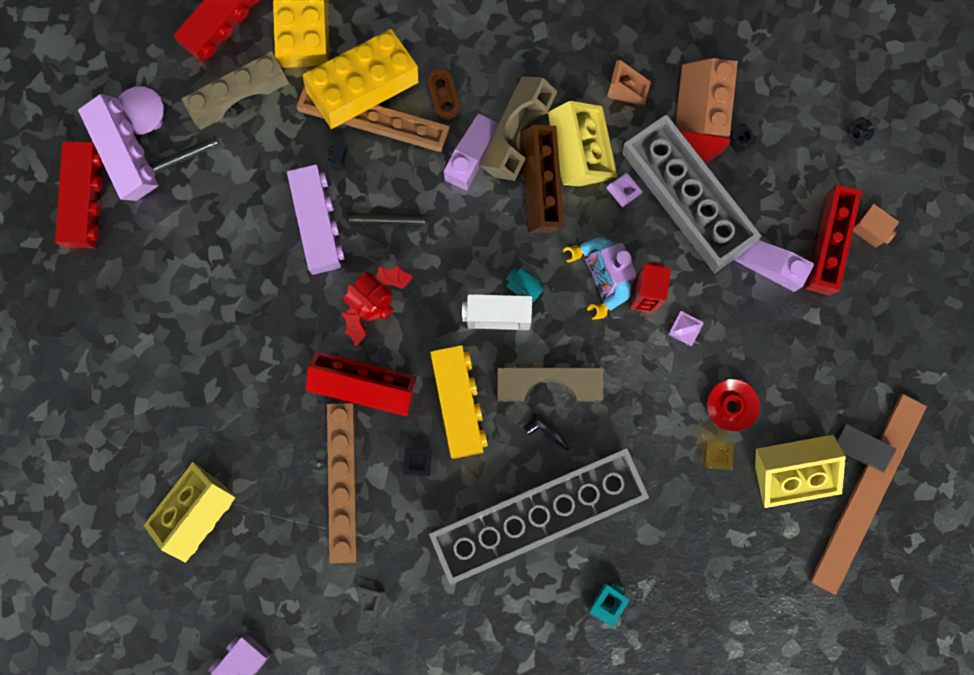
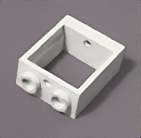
M468 295V302H462L463 322H467L468 329L530 330L532 296Z

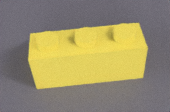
M568 101L548 112L549 125L557 126L560 177L563 185L583 186L618 178L602 106Z
M834 435L756 449L755 469L764 508L842 494L846 456Z
M192 462L146 521L144 527L162 551L186 563L190 556L197 551L206 535L213 530L223 513L230 508L231 503L236 497L225 485L199 465Z

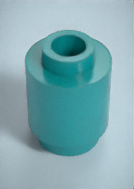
M521 267L519 270L514 268L506 278L509 282L507 288L518 296H532V304L545 289L540 284L542 281L524 267Z

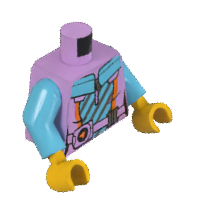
M597 237L581 243L580 247L572 245L563 249V252L568 250L572 252V258L566 260V262L576 261L582 257V254L586 255L584 259L604 303L588 306L587 311L597 310L596 316L592 318L593 320L605 318L608 309L613 310L629 299L632 283L637 276L631 262L632 257L626 251L624 244L614 245L607 238Z

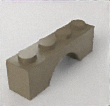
M271 51L181 98L192 120L202 130L223 119L227 109L239 100L255 94L268 95L289 84Z
M521 77L479 164L480 167L493 177L516 180L526 159L520 152L521 133L536 118L548 113L558 92L544 78Z
M505 363L503 368H498L497 401L523 402L528 391L534 385L544 381H554L564 385L571 392L575 402H601L604 400L603 368H597V364L585 363L581 364V368H571L568 363L555 364V368H544L542 363L529 364V368H518L516 363Z

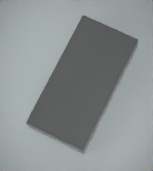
M846 424L837 441L844 454L882 473L885 472L896 452V448Z

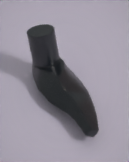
M533 413L532 417L534 420L524 426L527 434L530 436L538 429H541L546 436L552 438L564 449L569 450L570 447L564 438L541 415Z

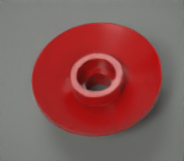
M730 379L720 382L711 390L707 399V411L710 419L716 426L725 431L738 432L749 428L756 421L760 411V402L757 393L749 384L741 380ZM729 401L735 404L734 411L728 410L727 403Z

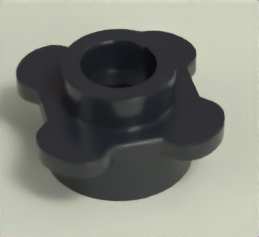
M859 117L855 123L848 125L850 135L858 146L864 145V141H869L874 136V126L868 119Z
M739 124L733 132L730 131L728 138L734 146V151L737 153H743L746 147L756 143V137L746 124Z

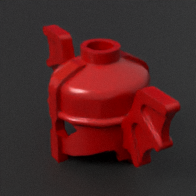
M380 266L376 276L365 271L363 276L357 278L355 284L348 286V293L344 294L342 300L350 306V309L343 312L342 316L346 320L344 333L352 338L354 346L359 345L367 335V331L362 324V317L367 321L378 318L385 321L393 313L394 308L391 307L393 293L386 285L405 288L414 277V274L403 271L401 266H396L394 269H386Z

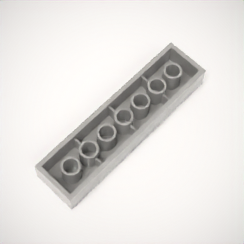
M626 448L433 531L429 536L451 585L648 499L649 496Z

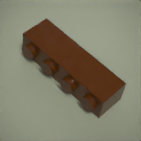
M532 125L521 133L522 155L526 158L523 163L528 233H553L564 227L557 126Z

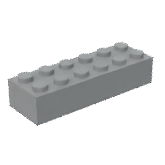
M667 114L624 143L623 156L713 273L750 249L761 238L758 230Z

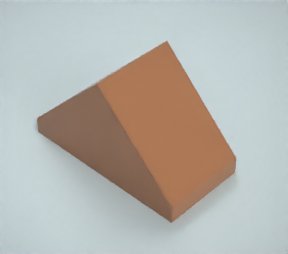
M617 60L607 97L637 105H645L651 82L623 61Z

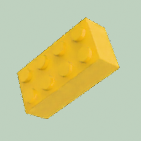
M273 0L275 58L280 67L320 66L330 60L328 0Z
M389 29L302 75L307 94L330 128L333 129L417 84L418 66L392 29Z
M462 345L431 351L451 458L457 459L484 453L483 447L488 445L485 430L479 431L478 421L483 420L479 403L474 404L472 396L477 395L474 377H468L467 370H472L469 351L463 352Z

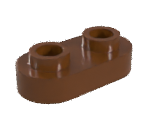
M445 69L433 70L428 76V88L435 112L442 119H452L459 113L460 109L453 78ZM440 81L445 83L443 87H437L436 84ZM446 104L452 106L448 111L443 109V106Z

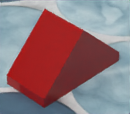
M680 131L705 164L724 152L730 143L729 138Z

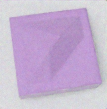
M625 173L607 187L608 191L622 207L643 192L628 173Z
M680 311L668 335L692 346L704 322Z

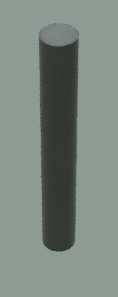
M214 136L149 164V166L153 169L154 173H157L219 146V143Z
M349 213V223L425 225L426 215Z

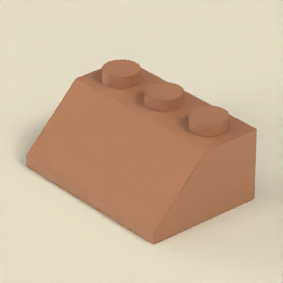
M711 58L682 65L675 126L678 130L723 138L729 137L738 61Z

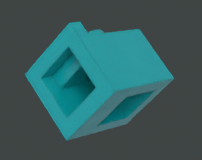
M613 582L611 586L604 583L587 610L613 628L630 599L624 596L626 590ZM607 597H612L614 603L611 606H606L604 600Z

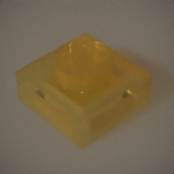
M706 442L704 468L733 470L734 444Z

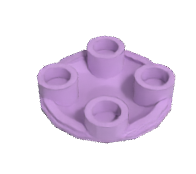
M135 86L125 90L118 97L123 106V112L127 121L134 129V134H145L161 127L164 105L161 97L154 90Z

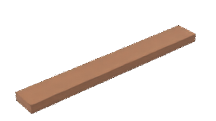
M904 394L899 396L878 439L896 448V452L884 473L868 465L865 466L810 579L811 583L834 595L837 594L927 406Z

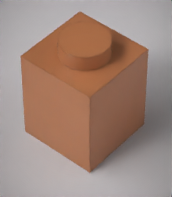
M873 204L862 213L854 225L853 232L876 248L883 243L888 244L897 233L894 229L899 221Z

